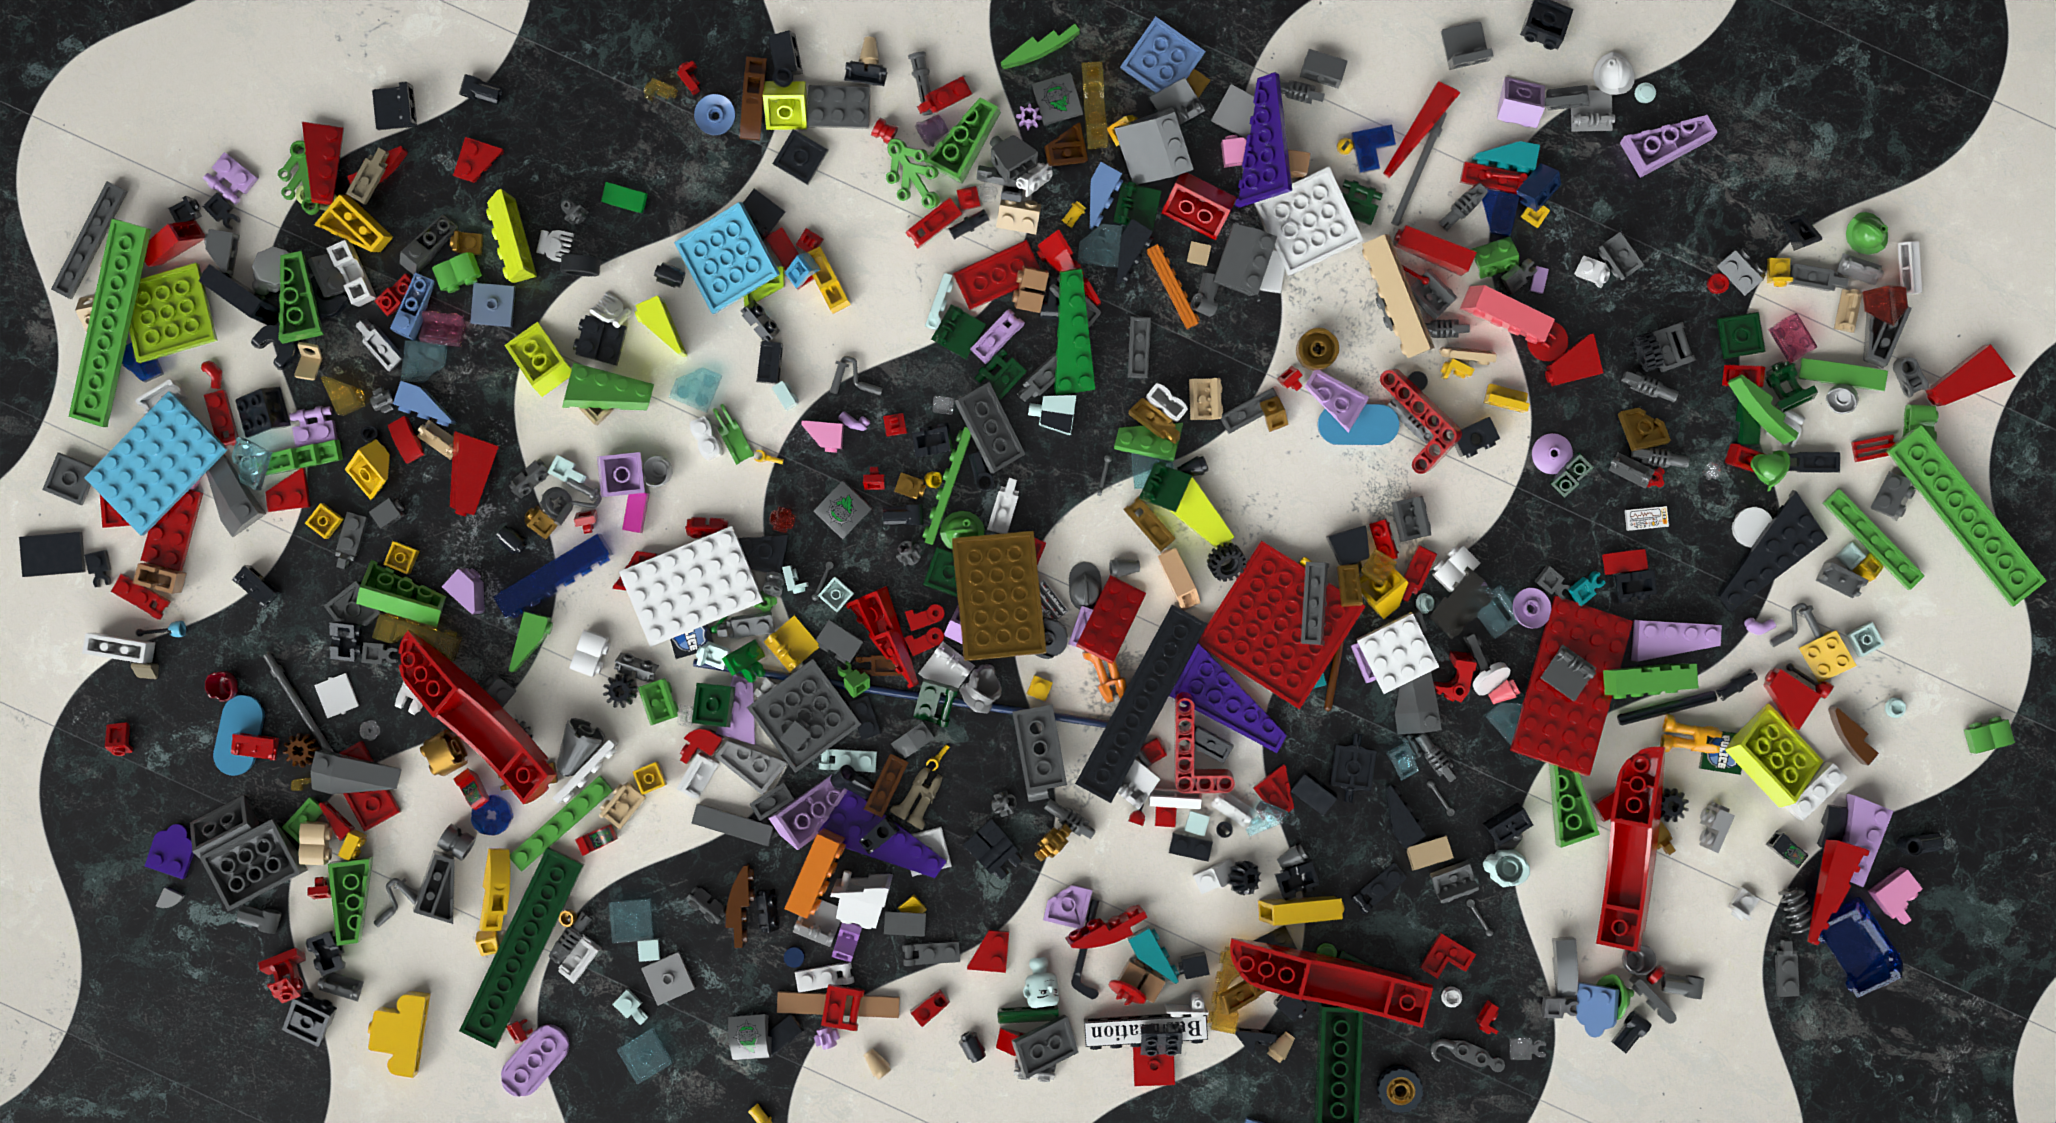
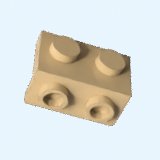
M1001 199L996 227L1036 234L1041 204H1037V202L1032 200L1015 202Z
M1189 379L1190 420L1221 419L1223 412L1221 404V379Z
M629 782L624 785L619 784L613 791L615 795L611 801L607 799L600 808L602 812L599 816L601 818L605 817L618 829H622L647 798Z

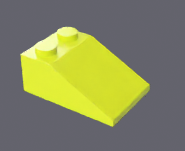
M657 295L635 305L637 310L634 312L639 323L641 322L677 354L682 357L688 356L664 299Z
M538 322L505 345L531 386L541 397L570 378L572 368Z

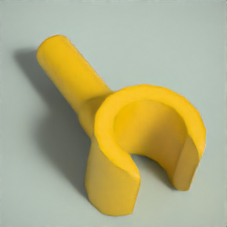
M756 450V452L762 453L763 457L760 460L754 458L755 461L760 463L771 461L783 464L784 459L767 455L763 450Z
M945 745L935 757H931L927 761L926 766L930 761H934L936 766L932 771L936 770L940 765L942 756L950 747Z

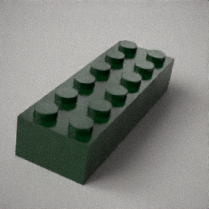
M1319 1003L1314 1123H1359L1362 1011Z

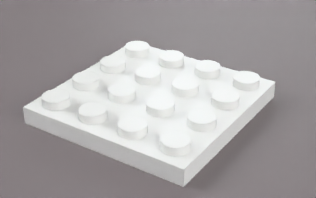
M1330 167L1293 183V191L1255 203L1268 233L1277 236L1275 248L1288 276L1363 242V238Z

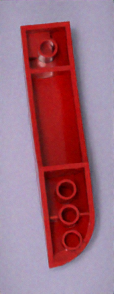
M407 630L399 647V653L401 654L399 670L403 681L433 718L436 717L455 732L489 764L523 805L533 802L549 789L548 784L557 775L547 763L549 758L525 730L473 679L414 632Z
M1648 747L1640 750L1628 758L1619 771L1610 819L1608 864L1596 944L1640 952L1643 932L1646 929L1657 853L1665 747Z
M1231 938L1230 955L1239 975L1254 987L1299 1000L1303 999L1362 1011L1423 1028L1433 991V985L1413 980L1412 977L1327 955Z

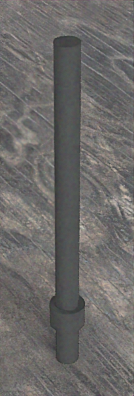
M1446 112L1443 113L1428 132L1429 137L1391 222L1395 226H1399L1437 137L1441 135L1443 130L1441 127L1447 116Z
M270 652L265 654L263 658L271 668V674L274 678L278 679L322 750L334 752L284 675L285 671L282 666L277 664Z

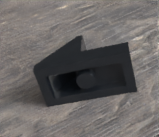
M1234 1027L1235 1035L1253 1057L1256 1041L1261 1045H1270L1271 1042L1276 1043L1277 1034L1274 1030Z

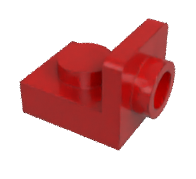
M692 60L680 65L679 71L676 73L695 96L700 92L697 86L700 83L693 74L689 75L697 68Z
M127 722L108 724L106 726L105 748L115 756H123L125 753L133 752V748L129 745L130 725Z
M1489 1000L1486 1001L1475 1021L1480 1025L1479 1029L1487 1034L1493 1032L1497 1035L1499 1031L1490 1025V1022L1497 1018L1499 1007Z

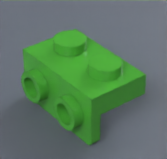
M1511 237L1471 249L1477 252L1474 260L1479 269L1480 279L1492 277L1495 274L1509 271L1516 265L1519 266V253Z
M665 678L638 687L650 726L678 717L677 712H679L676 701L672 699V687Z

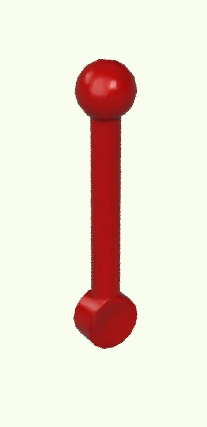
M1491 170L1485 172L1487 178L1492 176L1519 179L1521 182L1527 179V174L1525 173L1515 175L1494 173Z
M1402 265L1404 271L1421 280L1424 285L1429 283L1428 277H1423Z

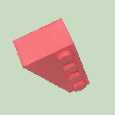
M1486 285L1469 286L1460 307L1461 310L1485 319L1493 325L1508 329V332L1512 334H1520L1526 337L1525 340L1534 344L1546 341L1555 320Z

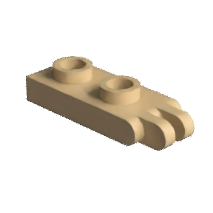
M1441 347L1439 349V353L1443 357L1454 358L1461 363H1469V360H1475L1478 364L1489 365L1490 362H1496L1497 357L1494 351L1458 347Z

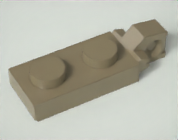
M378 148L374 156L370 155L368 159L365 158L346 194L366 205L386 170L387 164L385 161L389 153Z

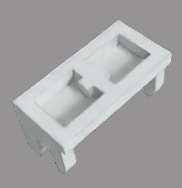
M169 379L135 399V401L145 409L143 413L146 415L168 391L173 392L182 402L188 399L179 381Z
M701 752L698 753L676 789L691 798L698 799L719 763Z
M583 935L572 952L560 965L558 971L574 984L600 951L601 947Z

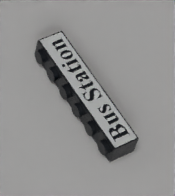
M1171 1014L1087 1018L1084 1019L1085 1045L1090 1047L1091 1050L1102 1049V1046H1110V1048L1117 1049L1122 1048V1045L1129 1044L1130 1047H1141V1026L1155 1024V1032H1157V1024H1159V1030L1163 1032V1024H1165L1167 1032V1024L1175 1023L1182 1025V1044L1183 1041H1191L1194 1044L1203 1043V1040H1208L1207 1015H1203L1202 1018L1191 1017V1014H1183V1017H1171Z

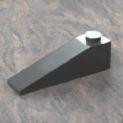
M327 750L315 751L311 767L312 789L329 794L397 789L402 769Z

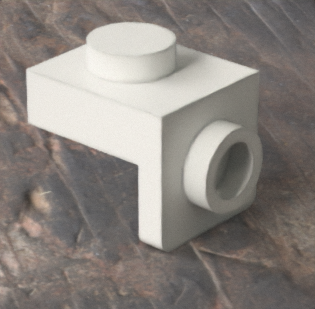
M1583 256L1574 274L1577 277L1595 283L1597 287L1601 288L1609 279L1610 269L1603 262Z

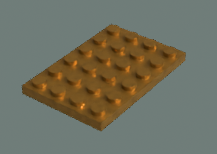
M1034 532L952 538L964 661L1045 654L1046 643Z

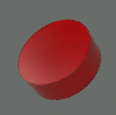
M1722 273L1713 274L1707 281V287L1714 294L1723 293L1729 287V279Z
M1657 965L1646 976V980L1653 985L1664 975L1666 970L1661 965Z

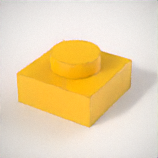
M1542 206L1535 212L1527 207L1520 217L1538 228L1550 210Z
M1034 675L1026 694L1046 701L1053 682Z

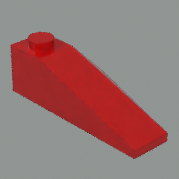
M1060 230L1055 231L1038 244L1039 251H1037V254L1041 261H1046L1059 275L1060 271L1081 268L1080 264L1072 258L1074 257L1073 252ZM1083 276L1085 296L1093 304L1099 306L1101 301L1089 280Z

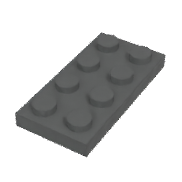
M990 382L984 383L954 400L990 473H995L1025 455Z

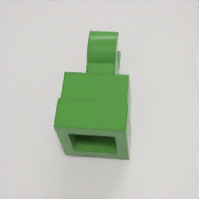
M846 661L847 670H842L840 667H837L838 674L844 677V687L855 698L870 688V677L865 672L860 674L857 670L853 671L851 664Z

